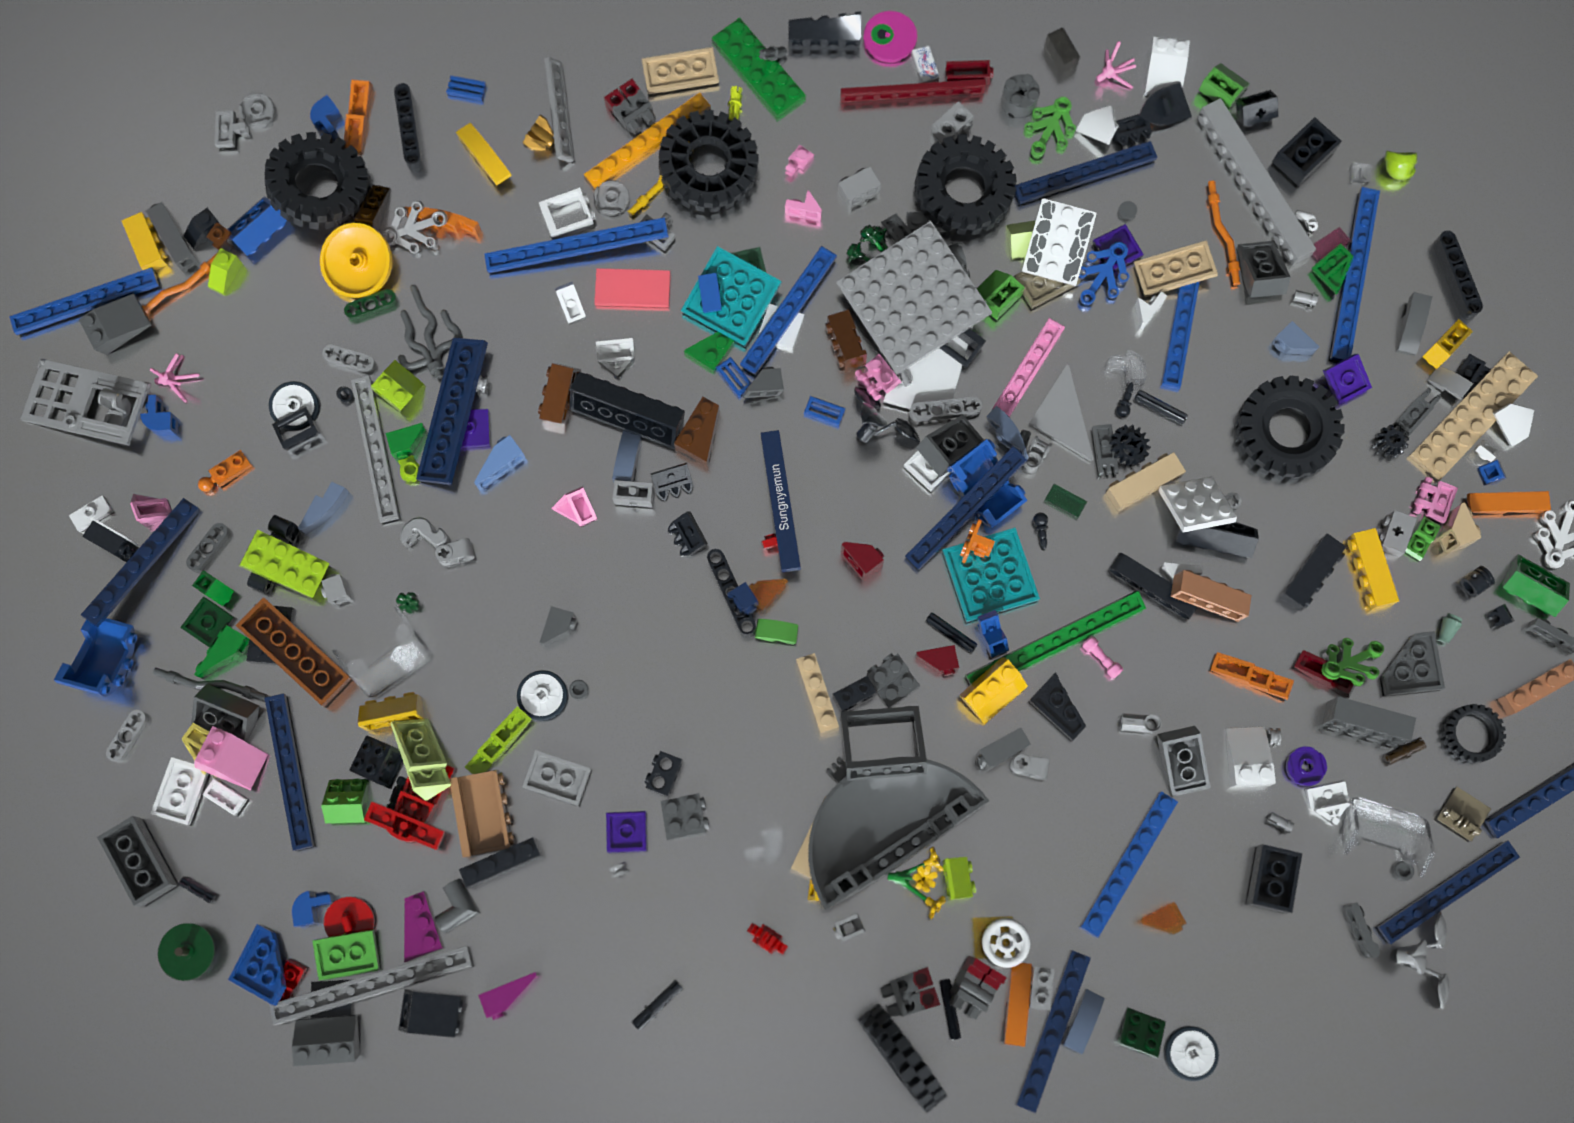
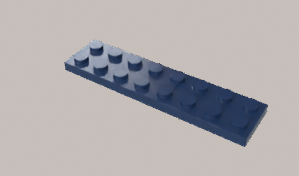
M452 339L416 477L420 482L452 485L488 342L485 340Z

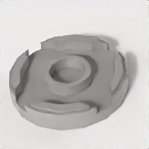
M252 93L246 96L242 104L240 103L239 115L242 121L251 128L256 129L268 126L276 115V107L272 99L262 93Z
M611 180L603 182L602 185L595 189L593 200L596 209L601 214L613 217L625 212L630 203L629 191L622 183Z

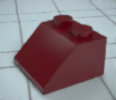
M851 542L841 544V554L864 582L883 568L884 555L879 548L875 549L869 544Z

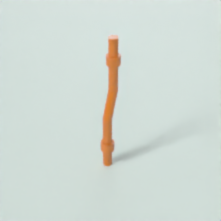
M1212 180L1208 182L1210 194L1208 199L1212 207L1214 225L1227 244L1230 262L1228 263V268L1232 275L1233 285H1239L1240 265L1236 258L1234 240L1221 222L1220 197L1216 190V183Z
M217 253L207 262L204 261L200 265V269L185 282L160 291L146 305H142L146 315L151 314V310L165 297L189 289L204 274L210 273L211 263Z

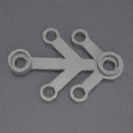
M414 201L411 204V212L405 226L401 229H398L401 219L406 217L408 212L403 206L395 209V217L391 226L386 227L382 231V235L389 245L399 244L409 249L413 254L418 253L421 250V245L418 242L411 243L401 237L404 235H409L425 243L429 248L437 245V239L434 236L428 237L418 232V230L432 225L437 227L444 226L448 221L447 214L443 211H437L432 214L431 218L415 223L419 212L424 209V204L421 201ZM416 203L420 205L419 210L415 208ZM399 209H402L404 212L402 216L399 214ZM439 215L443 216L442 222L438 219ZM390 232L394 235L393 239L389 237ZM429 239L433 240V245L429 244ZM413 244L417 246L416 251L412 248Z

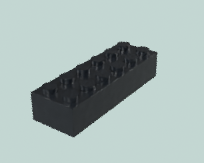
M582 372L578 373L570 388L571 411L675 449L674 443L683 429L685 410Z

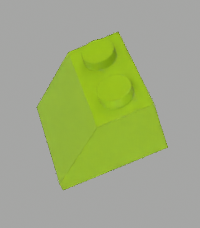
M394 360L371 385V389L397 411L401 412L422 388L424 383Z
M967 857L944 859L942 866L944 868L943 873L948 901L972 898L973 893H976L975 882L970 879V873H973L971 861H968Z

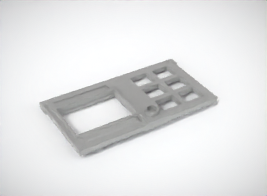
M40 359L37 367L38 371L20 420L130 445L145 398L151 389L150 382ZM48 369L60 371L56 383L44 381ZM67 373L78 375L75 387L63 385ZM42 386L54 388L50 400L38 398ZM107 388L122 392L123 395L137 398L127 427L86 418L96 389L102 390ZM61 390L72 392L69 404L57 402ZM36 403L48 405L44 417L32 415ZM55 407L66 409L63 421L51 419Z

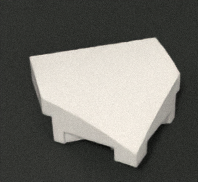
M1110 105L1086 113L1076 131L1109 145L1116 129L1119 127L1115 120L1113 106Z
M633 338L596 342L597 360L617 377L635 358Z
M1509 403L1493 412L1509 446H1514L1529 436L1534 413L1533 409Z
M1342 780L1305 788L1309 808L1337 825L1345 809L1350 806L1346 782Z

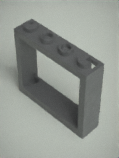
M919 706L841 712L847 781L927 774V759ZM914 721L919 756L852 762L849 726Z

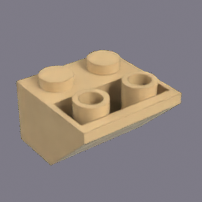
M1465 503L1460 504L1449 512L1448 518L1440 532L1439 539L1446 554L1468 547L1482 538L1480 528L1474 523L1472 512Z

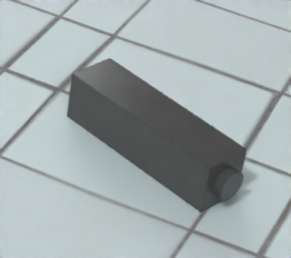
M160 202L146 210L175 264L181 270H184L197 263L196 257L167 207Z

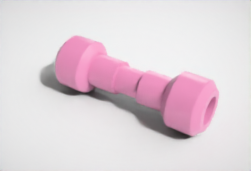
M1090 636L1082 644V647L1087 652H1092L1095 657H1098L1107 668V674L1111 678H1115L1123 671V667L1118 662L1114 663L1110 657H1107L1099 647V641L1094 636Z

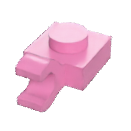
M799 145L790 155V163L786 166L787 171L785 173L792 177L798 168L804 171L814 159V154Z

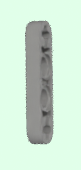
M977 397L917 402L911 406L909 416L912 420L918 422L958 418L961 415L965 417L975 416L980 413L983 404ZM971 403L977 406L976 410H973V407H969ZM957 404L960 407V411L953 412L950 406ZM933 406H938L941 408L942 412L940 414H934L931 408ZM916 408L921 412L920 416L915 412Z

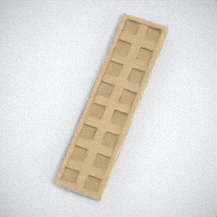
M1509 351L1409 457L1437 482L1440 481L1496 422L1493 412L1509 403L1513 404L1538 375Z

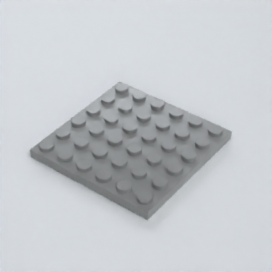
M931 221L836 282L896 375L992 314V311Z

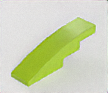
M517 706L490 734L491 737L477 750L478 753L464 766L465 769L472 775L488 772L532 719Z

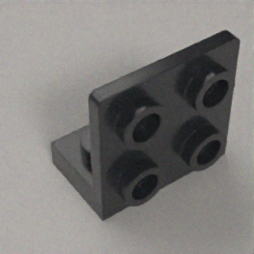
M366 735L349 771L390 789L403 759L399 749Z

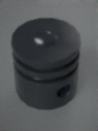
M1480 565L1461 578L1460 583L1467 594L1476 597L1494 585L1495 579L1486 567Z

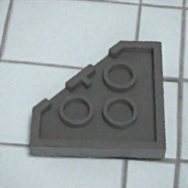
M1435 631L1415 633L1411 636L1381 677L1385 696L1445 689Z

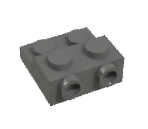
M898 653L896 655L889 654L883 659L884 663L878 667L875 664L867 670L869 674L866 676H868L876 693L887 708L894 706L920 687Z
M699 793L661 801L667 841L706 834L709 824L707 817H703L702 809H706L704 797L700 798Z

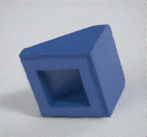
M1499 460L1479 467L1486 485L1507 478Z

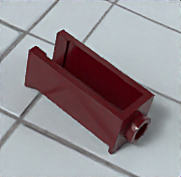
M990 60L946 61L945 81L986 79V84L989 85L990 78H993L994 75L993 67H990ZM967 73H982L978 75H954Z

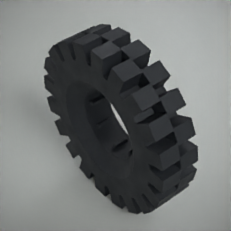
M705 110L704 115H700L699 111L691 112L688 119L683 115L676 120L675 126L671 124L666 131V137L663 136L658 160L662 183L665 189H670L669 194L675 200L680 198L681 204L688 208L692 204L696 206V211L704 212L705 208H710V212L720 211L721 206L728 209L734 206L736 200L740 202L744 199L746 192H750L754 184L759 163L756 142L751 140L752 134L747 127L741 128L742 122L735 117L732 121L728 120L729 114L720 111L719 116H715L714 110ZM710 144L719 147L724 152L723 154L727 156L728 163H725V169L722 172L716 173V175H704L693 168V164H690L689 156L692 157V151L696 147Z
M879 1003L858 1019L860 1025L893 1072H895L902 1084L926 1113L948 1097L917 1050L914 1049L908 1038Z

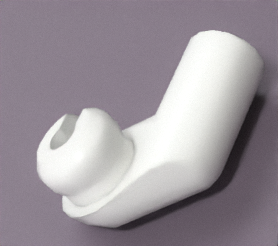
M1296 210V218L1303 221L1309 231H1315L1318 228L1319 224L1313 214Z

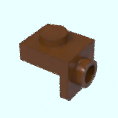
M216 223L206 236L213 242L212 246L218 250L222 248L230 252L234 247L227 242L232 232L219 223Z

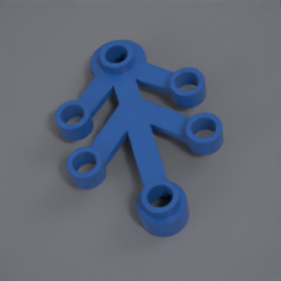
M1114 242L1107 250L1090 251L1087 254L1086 259L1089 263H1094L1099 258H1110L1104 264L1090 267L1081 266V269L1085 271V275L1079 274L1078 278L1082 279L1089 274L1099 273L1090 288L1084 290L1080 295V301L1084 305H1091L1096 298L1095 292L1105 277L1107 278L1109 288L1108 296L1116 298L1119 295V289L1116 287L1112 269L1116 261L1119 269L1118 281L1121 283L1128 281L1130 276L1126 271L1124 261L1128 248L1123 242ZM1115 249H1121V254H1116ZM1094 254L1096 258L1091 260L1089 255ZM1125 274L1127 276V279L1122 280L1120 278V275ZM1110 290H1116L1117 294L1111 295ZM1089 295L1091 297V300L1086 301L1084 299V296Z

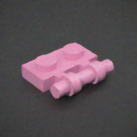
M880 354L865 365L869 371L863 373L859 369L855 372L857 381L860 385H864L867 389V394L872 396L875 401L881 398L878 392L882 389L888 394L901 383L900 379ZM872 378H875L877 381L875 385H872L870 382Z
M1425 477L1424 482L1419 487V496L1414 501L1415 507L1413 512L1421 514L1422 508L1427 509L1425 517L1444 524L1448 518L1458 488L1442 481L1437 482L1435 487L1431 485L1433 479ZM1428 493L1433 494L1431 502L1426 501Z

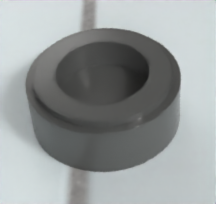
M1131 201L1123 202L1118 210L1120 218L1126 221L1134 219L1137 214L1135 203Z
M575 680L569 686V693L574 699L582 700L587 697L589 687L584 681Z
M1399 861L1393 865L1392 873L1397 880L1408 881L1414 875V868L1407 861Z

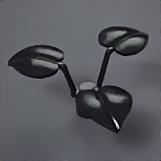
M861 387L854 388L855 395L863 403L861 405L863 425L856 433L861 441L868 443L874 435L878 436L886 429L895 426L901 434L915 440L918 444L920 443L917 431L909 422L896 418L895 421L887 425L885 418L875 409H880V401H875L872 396H869L866 392L867 389Z

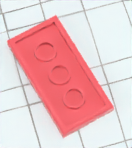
M596 268L595 306L669 308L670 270Z

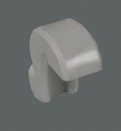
M104 388L98 395V403L109 409L105 415L104 422L125 427L131 408L128 398L122 397V392Z
M422 517L411 519L400 532V540L406 548L413 543L419 534L436 549L438 546L450 542L448 535L442 528H438L436 532L435 527L430 521Z

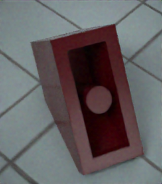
M955 645L918 651L915 654L918 661L938 674L944 673V676L956 674L955 671L959 669Z

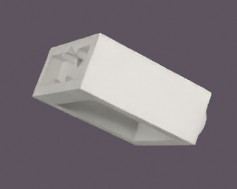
M580 188L538 202L552 240L568 237L594 227L593 220L596 219L592 209H588L587 204H589L587 194H582ZM580 201L586 219L556 229L550 211Z

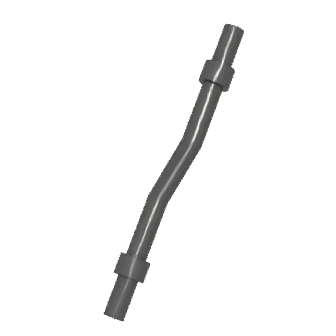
M157 667L153 670V675L165 678L168 682L174 684L177 682L195 689H202L206 684H209L216 688H225L240 693L243 697L249 699L252 697L265 702V698L268 697L267 694L255 691L253 687L247 685L244 687L226 680L195 681L180 676L178 672L172 670L166 671Z

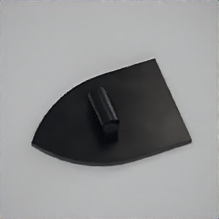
M1181 83L1162 88L1149 96L1141 108L1139 117L1151 124L1162 126L1191 118L1192 115Z

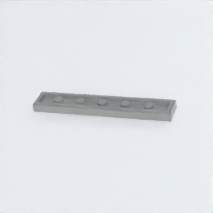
M547 57L544 60L556 158L570 163L574 161L562 62Z

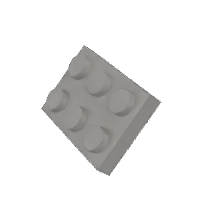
M535 750L522 788L579 806L592 769Z

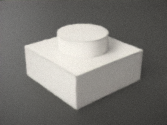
M1484 439L1475 450L1479 457L1490 462L1496 458L1499 452Z

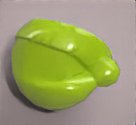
M1385 152L1386 170L1392 178L1406 180L1415 174L1416 152Z

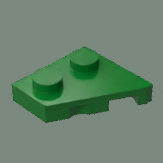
M1339 244L1314 265L1312 271L1335 294H1338L1354 257L1342 244Z
M716 332L685 349L684 354L714 373L716 367L720 365L734 345V340L720 332Z

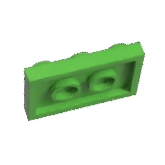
M374 929L319 938L312 941L319 981L380 970Z

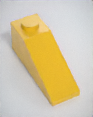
M1458 319L1424 354L1423 358L1430 365L1438 369L1473 331Z

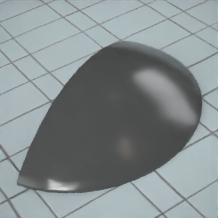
M928 759L927 774L849 781H847L846 776L829 792L822 802L813 821L809 837L808 862L814 889L824 909L828 910L895 870L989 802V799L972 781L946 765Z

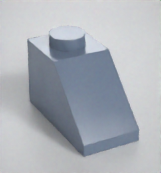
M1293 321L1272 341L1276 349L1286 355H1313L1320 347Z

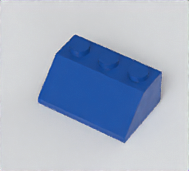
M264 196L228 228L232 232L229 239L248 256L255 253L262 242L270 240L276 230L282 229L286 225L287 220L280 216V210H274L271 206V200Z

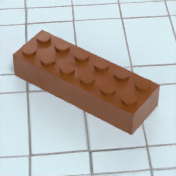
M264 597L235 625L323 707L352 680Z

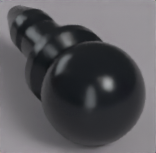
M1130 382L1126 387L1123 400L1119 399L1120 404L1116 406L1115 412L1121 418L1127 417L1131 412L1130 406L1132 403L1129 401L1133 392V382Z
M1039 512L1034 515L1033 523L1036 526L1035 530H1039L1040 544L1043 549H1046L1048 541L1045 529H1049L1047 526L1048 516L1045 513Z

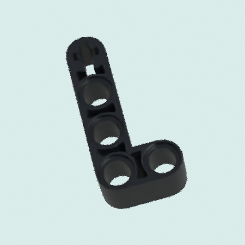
M274 515L269 521L268 530L271 532L270 536L293 545L299 533L298 526L294 522L278 515ZM251 572L247 586L266 594L270 591L274 582Z

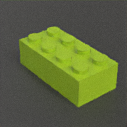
M256 530L239 566L312 599L330 563L260 530Z

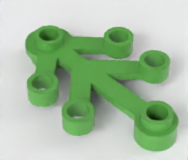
M1067 97L1057 98L1053 105L1043 108L1036 107L1033 110L1032 117L1035 120L1042 119L1045 114L1054 113L1051 118L1025 124L1024 132L1028 135L1033 134L1037 129L1046 127L1040 140L1034 142L1031 146V154L1034 157L1039 158L1045 154V144L1053 130L1057 139V149L1063 151L1067 148L1068 141L1064 138L1059 124L1061 115L1066 125L1065 134L1068 136L1075 134L1076 126L1073 124L1069 114L1072 104ZM1063 142L1065 146H1061L1059 143ZM1039 149L1041 152L1037 153L1035 150Z
M1344 638L1340 643V647L1343 649L1342 661L1338 663L1337 654L1340 651L1339 647L1330 644L1326 649L1328 662L1323 664L1321 668L1322 673L1329 679L1335 680L1341 677L1351 680L1355 686H1362L1365 681L1364 675L1361 673L1354 674L1344 669L1348 668L1366 674L1367 678L1371 680L1376 679L1379 675L1378 668L1358 663L1368 658H1379L1384 652V646L1378 641H1372L1365 651L1351 657V648L1354 642L1350 638Z

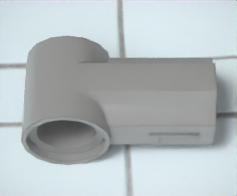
M1122 713L1121 731L1154 734L1161 728L1162 722L1157 715ZM1147 720H1154L1157 725L1156 729L1148 728Z

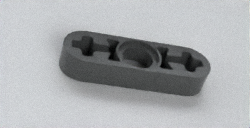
M223 523L214 524L187 558V567L194 572L203 571L229 538V528ZM218 529L224 532L222 536L218 535ZM213 537V538H215L218 542L216 543L215 541H213V540L210 539V538ZM207 543L213 544V549L210 552H204V545ZM199 552L202 553L203 555H205L206 558H203L202 556H200V555H199ZM197 560L200 563V565H195L193 561Z

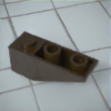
M372 185L355 217V223L365 224L379 231L391 189L380 185Z

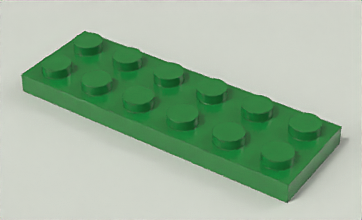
M740 17L711 37L712 42L777 119L806 98V94L777 60L771 61L759 58V51L766 49V47Z

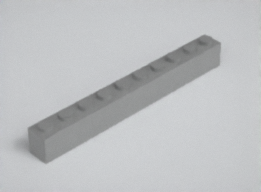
M1221 98L1202 107L1198 115L1200 124L1205 126L1209 138L1217 145L1219 154L1223 155L1228 168L1234 172L1238 184L1244 188L1246 197L1254 204L1256 213L1263 218L1265 227L1273 234L1274 241L1283 250L1285 259L1290 261L1293 266L1312 256L1316 250L1314 244Z

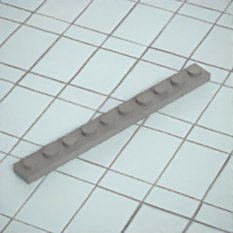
M467 946L287 999L279 1002L277 1006L271 1004L269 1007L273 1025L283 1024L473 967L469 949Z

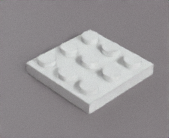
M1212 476L1160 486L1159 493L1182 532L1236 522V514Z

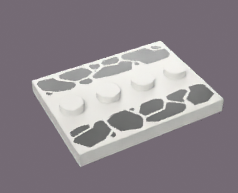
M1042 198L1021 272L1076 286L1097 213Z

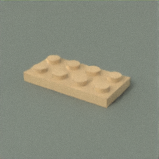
M713 47L642 59L648 95L719 83Z
M1207 240L1134 262L1144 297L1218 275Z

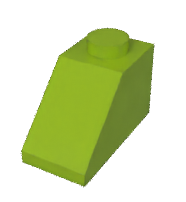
M220 248L211 263L208 287L225 295L243 265L236 255Z

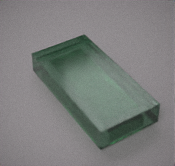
M1053 484L1044 500L1076 519L1079 518L1087 503L1086 500L1056 484Z

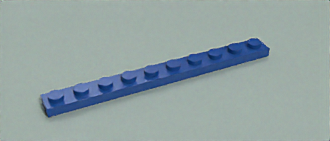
M1361 187L1359 191L1349 252L1353 255L1354 259L1343 282L1330 356L1331 360L1342 361L1352 355L1380 190Z
M664 217L485 253L484 256L487 272L493 273L667 238L669 235Z

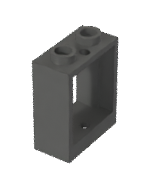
M1020 727L980 749L976 754L977 758L975 760L980 769L984 768L985 771H988L1026 750L1031 743Z

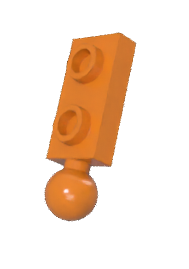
M239 450L209 469L211 477L200 478L198 487L204 492L210 491L214 483L221 487L251 468L252 465L243 452Z

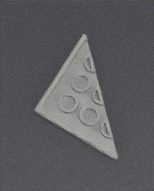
M1066 365L1029 425L1091 462L1093 454L1070 367Z

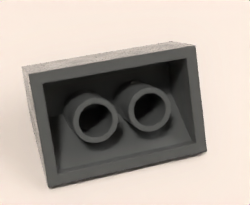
M206 684L194 696L191 725L195 723L209 732L212 726L247 742L258 719L259 705Z
M357 1015L297 1019L295 1021L292 1041L293 1067L355 1062L360 1056Z

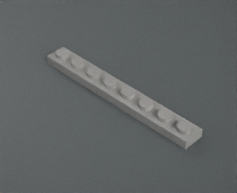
M366 376L353 379L351 384L379 522L384 523L400 519L374 391L371 389V378Z

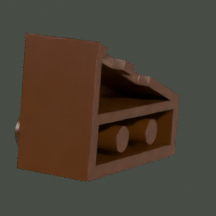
M849 309L827 316L825 328L827 333L832 335L831 345L833 350H837L839 355L837 357L839 367H843L844 372L864 367L866 365L867 352L862 349L860 344L862 340L857 335L856 326Z
M552 363L548 367L546 373L548 382L547 385H544L542 391L544 400L543 403H540L538 409L539 419L565 424L570 408V388L576 374L581 369Z
M702 396L674 443L676 451L707 468L720 414L718 404Z

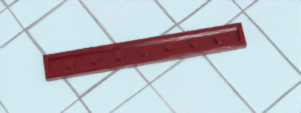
M986 79L841 88L840 100L842 103L984 94Z

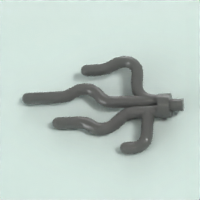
M413 284L410 290L419 311L428 318V324L424 331L427 347L413 340L412 322L408 312L402 310L400 315L406 328L405 341L408 346L420 351L424 358L409 363L404 355H399L398 361L407 370H414L427 365L430 374L435 375L436 379L443 378L442 371L444 366L440 355L444 350L451 347L452 339L435 347L431 336L436 323L435 316L432 311L425 307L418 287ZM442 310L440 313L446 327L453 331V338H461L460 328L451 321L447 310Z

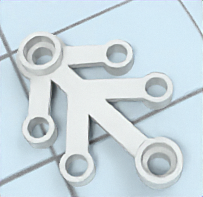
M1569 500L1562 506L1565 517L1560 530L1555 522L1556 514L1553 511H1546L1542 515V520L1547 524L1549 530L1541 528L1536 532V537L1541 541L1546 551L1544 557L1545 564L1553 569L1561 567L1566 558L1574 555V546L1562 552L1564 544L1574 541V532L1568 534L1574 517V510L1571 508V504L1574 505V500ZM1547 514L1551 516V520L1547 519ZM1541 531L1545 533V537L1541 536ZM1550 532L1556 541L1554 547L1548 539ZM1553 556H1556L1558 561H1554Z

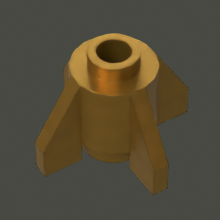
M540 114L534 125L525 135L522 143L533 148L545 149L546 146L550 148L554 143V132L547 118Z

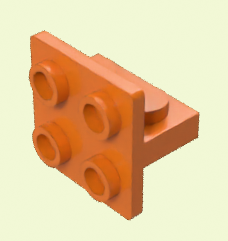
M978 519L977 524L972 523L967 536L970 542L965 541L960 554L963 557L962 563L966 562L970 550L974 551V554L979 557H989L995 541L977 534L982 522L980 519Z

